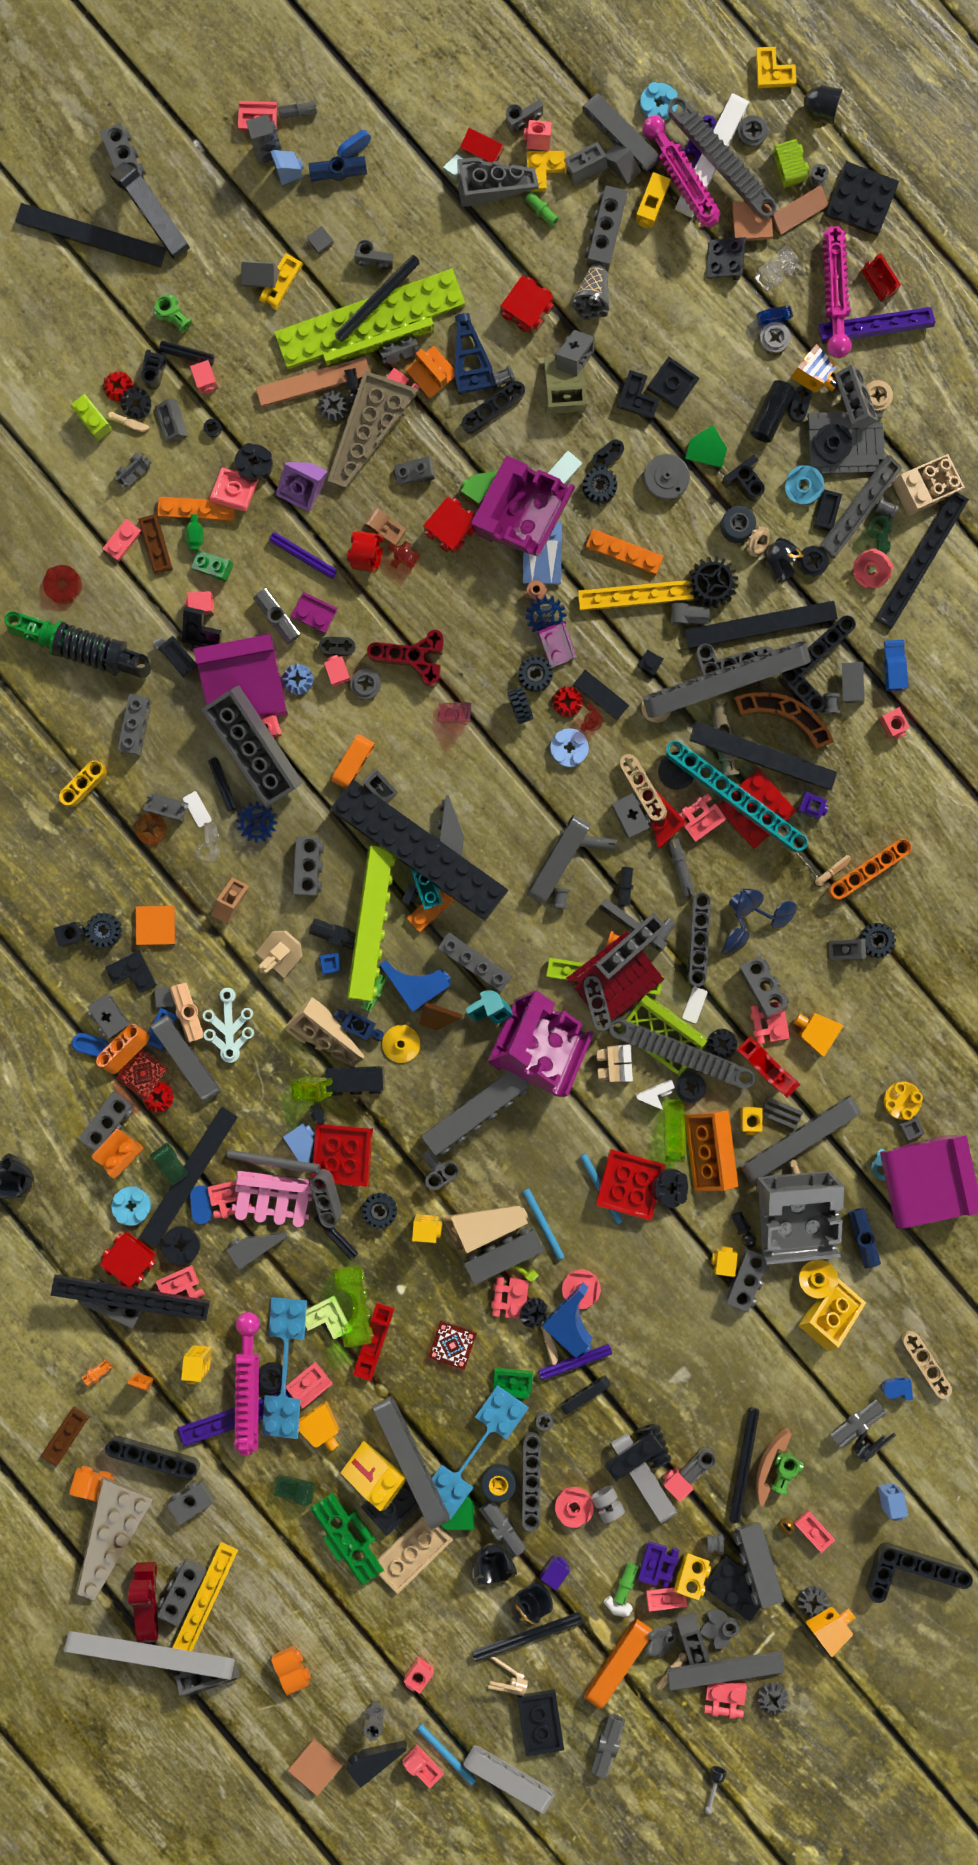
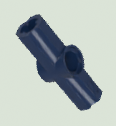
M336 156L329 161L308 163L311 182L329 179L342 181L346 177L367 175L365 156L345 159ZM336 167H342L340 171L334 170Z
M857 1208L847 1212L864 1268H873L880 1265L881 1262L875 1245V1237L871 1232L865 1209ZM867 1233L868 1240L865 1243H861V1235Z

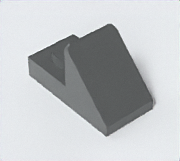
M865 939L829 941L830 960L866 958Z

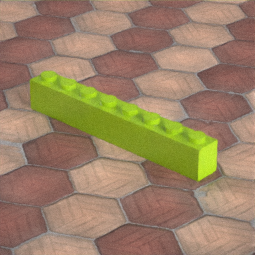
M371 845L368 848L346 998L363 1002H371L377 993V987H374L375 979H378L380 968H377V962L382 957V949L379 948L380 941H384L385 930H382L383 922L386 923L388 911H385V906L389 904L390 900L388 885H391L393 880V874L390 873L391 866H394L396 857L378 846Z

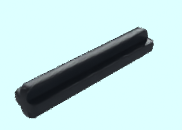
M161 341L159 345V350L163 353L200 363L208 360L211 366L215 361V356L207 352L166 341Z
M217 757L209 759L208 764L226 810L232 812L237 809L220 762Z
M317 1214L314 1217L313 1222L350 1260H353L358 1255V1251L334 1227H324L320 1222L319 1215Z

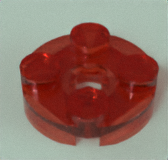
M57 565L46 571L43 579V589L46 595L54 602L68 604L80 595L82 579L77 571L70 566ZM61 580H64V582L67 583V586H64V589H61L60 586H58V583L61 582Z

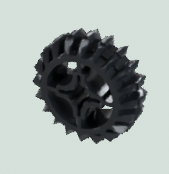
M707 557L706 562L700 559V565L695 563L693 565L695 570L691 569L689 571L691 576L687 578V580L692 581V583L687 585L688 589L693 587L690 595H696L694 602H697L699 599L701 600L700 606H703L706 602L709 609L712 603L715 608L719 607V602L722 606H725V600L730 602L732 600L730 595L735 596L736 591L734 589L738 588V584L734 583L738 580V576H732L736 573V570H729L732 564L729 563L725 566V559H722L721 562H718V557H715L713 562L710 557ZM706 569H716L713 574L701 573ZM721 572L725 575L728 586H726L725 583L721 581ZM715 575H716V576H717L716 579H715L716 582H715V584L711 587V589L709 590L710 582H708V581H711L712 579H714V577H715ZM698 579L705 585L704 593L698 586ZM712 591L725 592L720 596H709Z

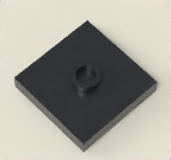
M668 356L646 389L678 410L700 378Z

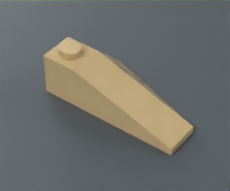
M313 997L301 1006L284 1028L302 1043L307 1041L315 1045V1049L319 1051L324 1049L330 1052L333 1058L352 1067L364 1058V1055L343 1028H341L329 1010Z

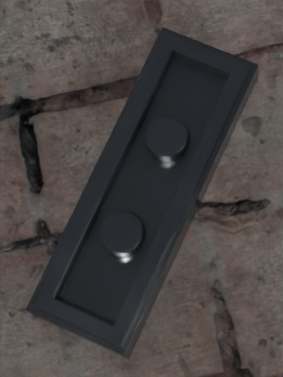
M586 669L573 684V686L617 721L630 706Z

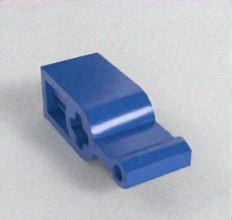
M904 640L884 641L886 692L905 691L908 689V673Z

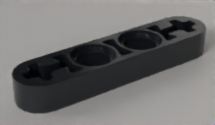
M519 381L510 383L466 414L462 419L463 430L467 433L476 432L520 401L525 395L524 384ZM513 388H520V394L514 393L511 395L512 400L510 401L508 395L513 393ZM497 398H505L507 401L505 406H498L496 404ZM483 408H488L491 411V415L483 417L480 411ZM475 414H477L478 419L474 421V427H471L470 425L466 426L467 420H469L470 422L475 420Z

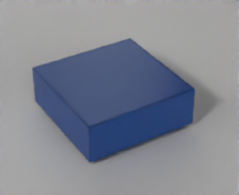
M339 953L319 956L322 975L342 972Z

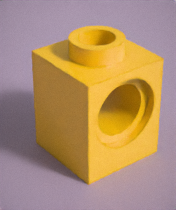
M740 1107V1130L746 1131V1135H757V1131L762 1132L761 1107ZM750 1116L756 1118V1123L753 1126L747 1125V1119Z

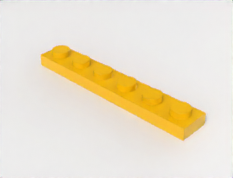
M685 580L579 590V610L694 600V594L690 595L693 587L688 589L687 585L692 583V581Z
M223 1542L220 1543L172 1648L186 1651L193 1650L238 1549Z

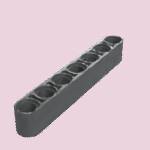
M847 1096L740 1165V1169L749 1183L757 1181V1177L765 1176L858 1116L861 1110L852 1096Z
M390 1396L373 1405L376 1417L428 1526L433 1530L449 1522L450 1516L395 1400Z

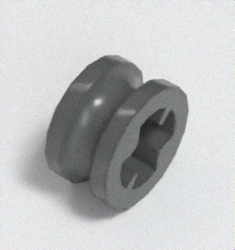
M540 1412L536 1416L535 1421L538 1429L541 1431L551 1429L553 1419L548 1412ZM541 1417L549 1418L547 1421L548 1425L543 1426V1423L542 1425L539 1424Z

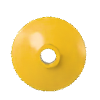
M397 1025L385 1033L382 1040V1048L385 1055L393 1062L406 1063L417 1056L420 1050V1038L413 1028L406 1025ZM401 1040L405 1043L403 1048L398 1047V1041Z
M812 1260L806 1263L800 1271V1286L810 1297L817 1299L826 1298L837 1288V1271L827 1261ZM817 1277L822 1278V1283H816L815 1279Z

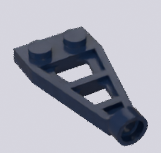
M461 313L456 315L455 380L458 394L496 387L492 374V365L471 323L470 314ZM471 336L475 348L463 350L462 338ZM476 355L481 363L480 369L465 371L464 358Z

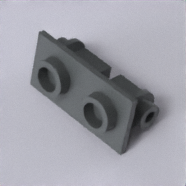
M407 336L400 341L386 343L383 347L378 348L383 363L388 365L401 361L399 357L401 353L403 358L407 359L416 356V353L419 351L418 343L414 336Z
M135 453L129 459L131 463L127 467L121 466L115 472L117 476L114 479H120L119 484L123 488L130 487L138 479L133 474L134 471L141 476L150 468L149 465L152 462L147 457L145 459L142 458L145 455L144 453Z

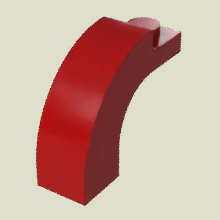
M751 1036L737 1049L742 1057L786 1098L801 1085Z

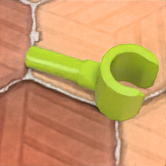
M518 1265L512 1267L524 1275L528 1281L532 1282L539 1276L532 1268L527 1272Z

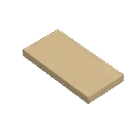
M422 1514L377 1558L384 1569L379 1576L398 1595L453 1541V1538L442 1526L432 1530Z

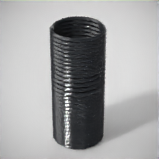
M782 380L773 381L750 430V434L757 440L765 443L772 442L796 392L791 384Z

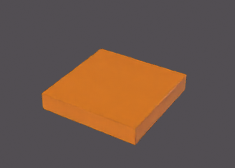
M175 906L136 907V945L176 944Z

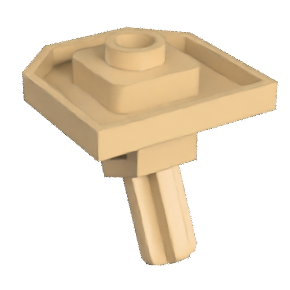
M273 931L256 952L264 960L258 966L259 972L267 974L273 968L285 978L302 958L301 943L287 931Z

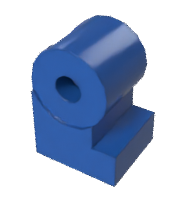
M908 1377L890 1378L882 1382L881 1390L888 1398L895 1399L901 1395L904 1400H913L912 1382Z

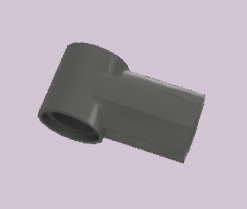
M685 603L672 604L671 624L678 626L688 624L708 625L709 607H695Z
M701 1447L697 1454L679 1471L683 1478L691 1485L707 1469L715 1465L716 1459L712 1449ZM704 1454L711 1455L708 1461H702L701 1457Z

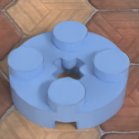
M569 728L557 732L550 745L552 757L563 767L579 765L586 758L589 750L585 735L576 729ZM568 743H572V746H575V750H572L571 753H567V749H564V746H567Z

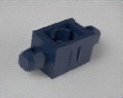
M337 1009L333 1016L339 1022H344L341 1028L366 1041L370 1036L376 1041H382L385 1035L378 1028L377 1030L374 1029L377 1023L352 1010L347 1015L345 1011ZM353 1016L358 1017L353 1021H363L364 1027H367V1023L370 1024L365 1035L361 1034L365 1029L358 1031L354 1028L353 1023H351V1028L348 1027Z

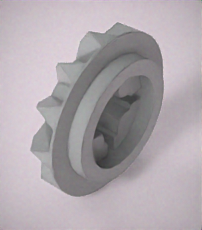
M779 322L767 324L760 334V342L763 348L767 349L770 353H779L785 350L791 339L788 328ZM780 333L779 338H778V341H779V342H777V341L775 340V341H773V342L770 343L771 338H772L771 335L776 336V335H778V334Z

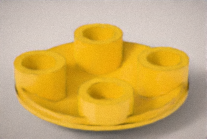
M897 1082L887 1089L884 1096V1106L888 1114L893 1118L910 1120L920 1110L923 1096L913 1084Z

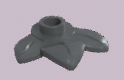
M709 1610L707 1613L710 1621H707L702 1626L700 1632L704 1636L714 1639L715 1649L724 1648L729 1644L731 1637L738 1634L739 1624L734 1618L727 1617L722 1610ZM728 1624L733 1625L731 1629H726Z
M670 1625L652 1630L648 1633V1637L652 1641L644 1653L648 1656L657 1655L658 1658L665 1656L677 1637V1630Z

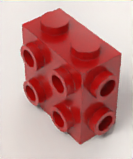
M521 275L500 305L501 316L509 322L513 321L516 323L521 331H527L532 334L534 329L538 330L542 325L544 315H548L554 307L552 293L548 289L536 285L532 278H526Z
M447 496L425 522L423 528L424 534L429 539L437 540L442 550L445 552L450 551L453 554L456 550L459 552L465 545L464 540L468 536H473L476 532L471 524L475 514L470 510L466 512L457 499H451Z
M128 1231L123 1235L119 1233L113 1241L115 1243L111 1250L108 1248L101 1256L103 1260L100 1265L103 1266L102 1270L108 1275L113 1274L117 1277L118 1283L122 1286L132 1287L134 1284L138 1286L144 1279L142 1275L146 1269L150 1270L157 1262L154 1260L157 1254Z

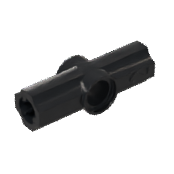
M314 918L309 934L328 940L329 943L340 947L345 946L354 950L356 933L348 928L336 924L332 925Z

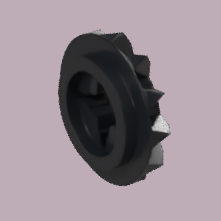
M133 387L123 393L121 408L128 417L140 419L150 412L151 398L145 390ZM130 396L136 400L143 398L140 402L142 410L137 407L129 408L133 403Z
M809 546L801 551L804 556V562L798 561L800 570L805 575L818 576L827 569L829 558L821 547ZM809 557H812V559L819 558L816 566L813 564L807 565L810 561Z
M717 1029L707 1039V1049L713 1055L727 1059L732 1057L737 1051L738 1041L735 1035L727 1029ZM717 1037L722 1041L728 1040L725 1044L727 1047V1051L722 1047L716 1049L719 1045V1040L717 1039Z
M685 1073L677 1079L675 1085L676 1095L686 1103L698 1102L706 1092L705 1081L696 1073ZM687 1081L691 1085L698 1084L693 1089V1094L690 1091L683 1092V1090L687 1087Z
M531 1298L523 1304L520 1310V1320L526 1327L534 1329L535 1326L540 1327V1323L545 1321V1316L549 1313L547 1312L548 1306L542 1299ZM535 1310L538 1311L539 1313L535 1314L534 1317L530 1315L534 1313Z
M267 1362L259 1368V1387L266 1393L281 1391L282 1365L277 1362ZM270 1370L273 1375H279L275 1378L274 1384L271 1379H266L270 1375Z

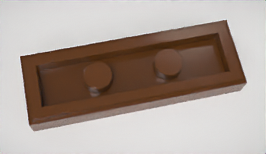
M153 514L139 518L154 574L173 570L158 515Z
M74 1406L45 1448L41 1457L57 1467L90 1416Z

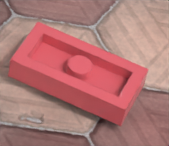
M125 519L103 547V550L117 561H120L141 535L142 531Z
M809 1510L805 1511L794 1522L821 1553L835 1541L834 1537Z
M674 1587L646 1591L648 1611L688 1607L687 1599L685 1596L673 1593Z

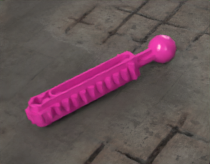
M658 115L648 117L643 124V134L647 139L656 141L662 152L659 156L661 164L664 165L668 174L671 175L672 181L675 182V186L682 193L683 199L685 198L686 203L689 204L693 215L696 216L697 221L700 222L702 227L711 228L718 224L719 216L721 215L717 204H714V199L707 192L706 186H703L699 175H696V171L692 168V164L689 163L685 152L682 151L680 143L675 145L673 141L670 142L665 135L666 123L663 118Z
M830 226L824 232L822 245H824L823 252H825L823 255V259H825L823 266H825L824 287L826 288L825 295H827L825 298V302H827L825 317L830 319V324L833 323V336L828 341L827 349L832 357L840 359L848 355L852 347L850 338L844 332V320L851 311L849 307L850 302L848 301V280H846L848 277V273H846L848 266H846L847 245L845 244L846 232L840 226Z
M245 1312L237 1318L235 1324L236 1330L242 1335V1353L236 1354L234 1444L235 1450L240 1451L241 1456L252 1455V1452H256L258 1449L259 1354H253V1335L259 1330L260 1321L255 1314Z

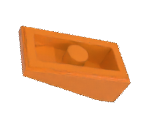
M136 1372L128 1380L127 1384L149 1392L154 1379Z

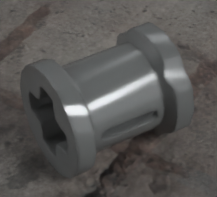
M816 164L813 167L808 180L811 187L816 188L820 185L822 187L825 184L829 173L825 165Z
M510 365L503 370L492 371L497 388L501 384L515 381Z
M881 497L874 513L883 514L889 517V520H893L899 504L896 503L894 505Z
M823 694V698H825L823 714H840V710H838L840 694Z
M554 888V902L551 908L568 909L567 893H569L570 889Z

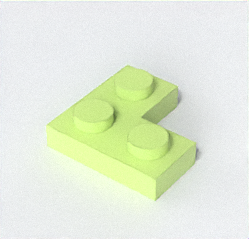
M335 1295L306 1309L305 1326L308 1331L326 1323L333 1339H336L352 1330Z

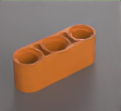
M358 734L330 781L346 790L357 777L372 752L375 743Z
M136 1024L128 1025L98 1055L96 1059L97 1065L110 1074H116L147 1044L149 1034Z

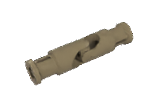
M725 699L708 702L713 715L711 718L713 728L719 729V727H723L727 733L731 734L729 717L726 715L724 706ZM718 751L719 762H722L723 775L726 777L739 775L735 764L736 757Z

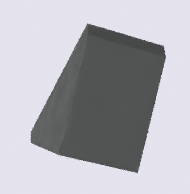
M615 145L606 153L607 165L627 186L641 174V170L630 149Z
M377 769L362 781L373 794L386 803L398 793Z

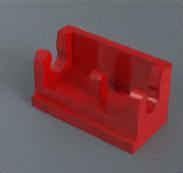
M468 128L460 149L493 163L494 161H499L504 151V146Z
M881 253L876 255L873 261H868L863 269H861L863 276L880 302L897 293L901 286Z

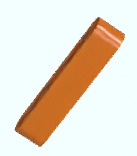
M900 839L891 843L832 883L827 889L828 896L833 900L846 897L911 852L910 842L906 839ZM899 843L903 844L905 847V851L903 853H899L897 850V845ZM882 854H886L889 857L887 864L881 861ZM867 864L873 867V873L871 875L867 874L865 871V867ZM851 875L857 877L856 885H852L849 882ZM835 886L841 888L842 893L840 896L834 894L833 889Z
M637 1618L632 1621L584 1694L585 1700L600 1710L606 1705L650 1639L648 1633L653 1630Z

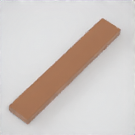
M366 357L256 387L261 407L347 384L344 370L356 368L357 379L361 380L364 371L370 372Z

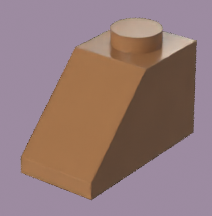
M232 877L217 898L211 916L229 924L236 914L249 886Z

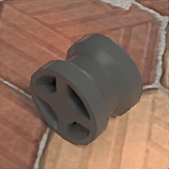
M706 1534L707 1555L712 1553L723 1555V1535L712 1536L711 1534Z

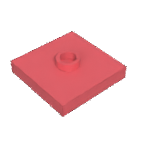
M221 468L210 496V502L247 512L257 487L258 479L257 482L246 481L239 476L238 472Z

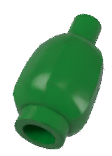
M190 514V522L185 530V543L188 545L189 550H200V546L204 542L203 527L198 523V514Z

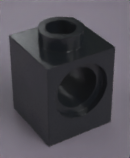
M72 922L54 928L59 947L85 941L86 931L84 926L80 925V922ZM72 928L75 931V936L69 939L67 932Z

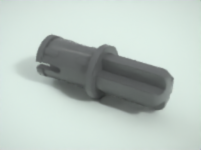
M315 101L300 104L296 102V104L280 106V118L296 116L300 118L303 115L317 114L316 108L308 109L316 107Z

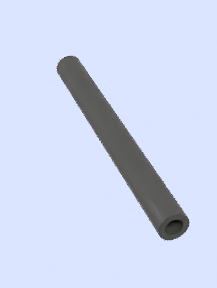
M228 1150L227 1159L314 1174H319L320 1164Z

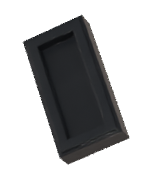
M824 489L815 518L814 528L829 532L832 530L842 494Z
M173 635L158 647L183 678L198 666Z

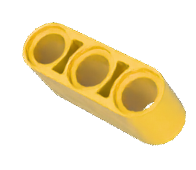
M99 761L89 762L60 792L59 799L61 803L69 807L77 806L107 775L106 766ZM95 766H100V773L94 775L93 768ZM86 779L87 786L81 789L79 783L81 780ZM69 793H73L74 799L68 803L66 796Z

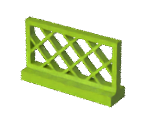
M648 994L641 998L626 1019L639 1025V1022L650 1021L652 1031V1020L660 1019L664 1022L665 1029L654 1030L655 1032H665L666 1036H668V1031H677L680 1036V1042H691L698 1049H701L707 1042V1037ZM641 1006L648 1010L649 1018L638 1019L637 1011ZM623 1024L618 1029L620 1033L624 1032ZM646 1051L679 1076L687 1067L682 1065L678 1070L672 1065V1060H669V1063L665 1060V1057Z

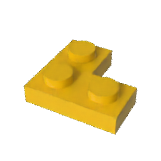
M776 47L756 48L758 88L796 86L795 64L777 65Z
M527 151V167L535 169L539 184L538 189L527 192H546V173H565V151Z

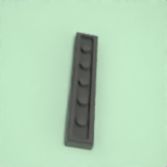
M891 455L885 457L820 544V547L831 558H836L901 471L902 466Z
M781 1651L667 1669L670 1691L784 1672Z

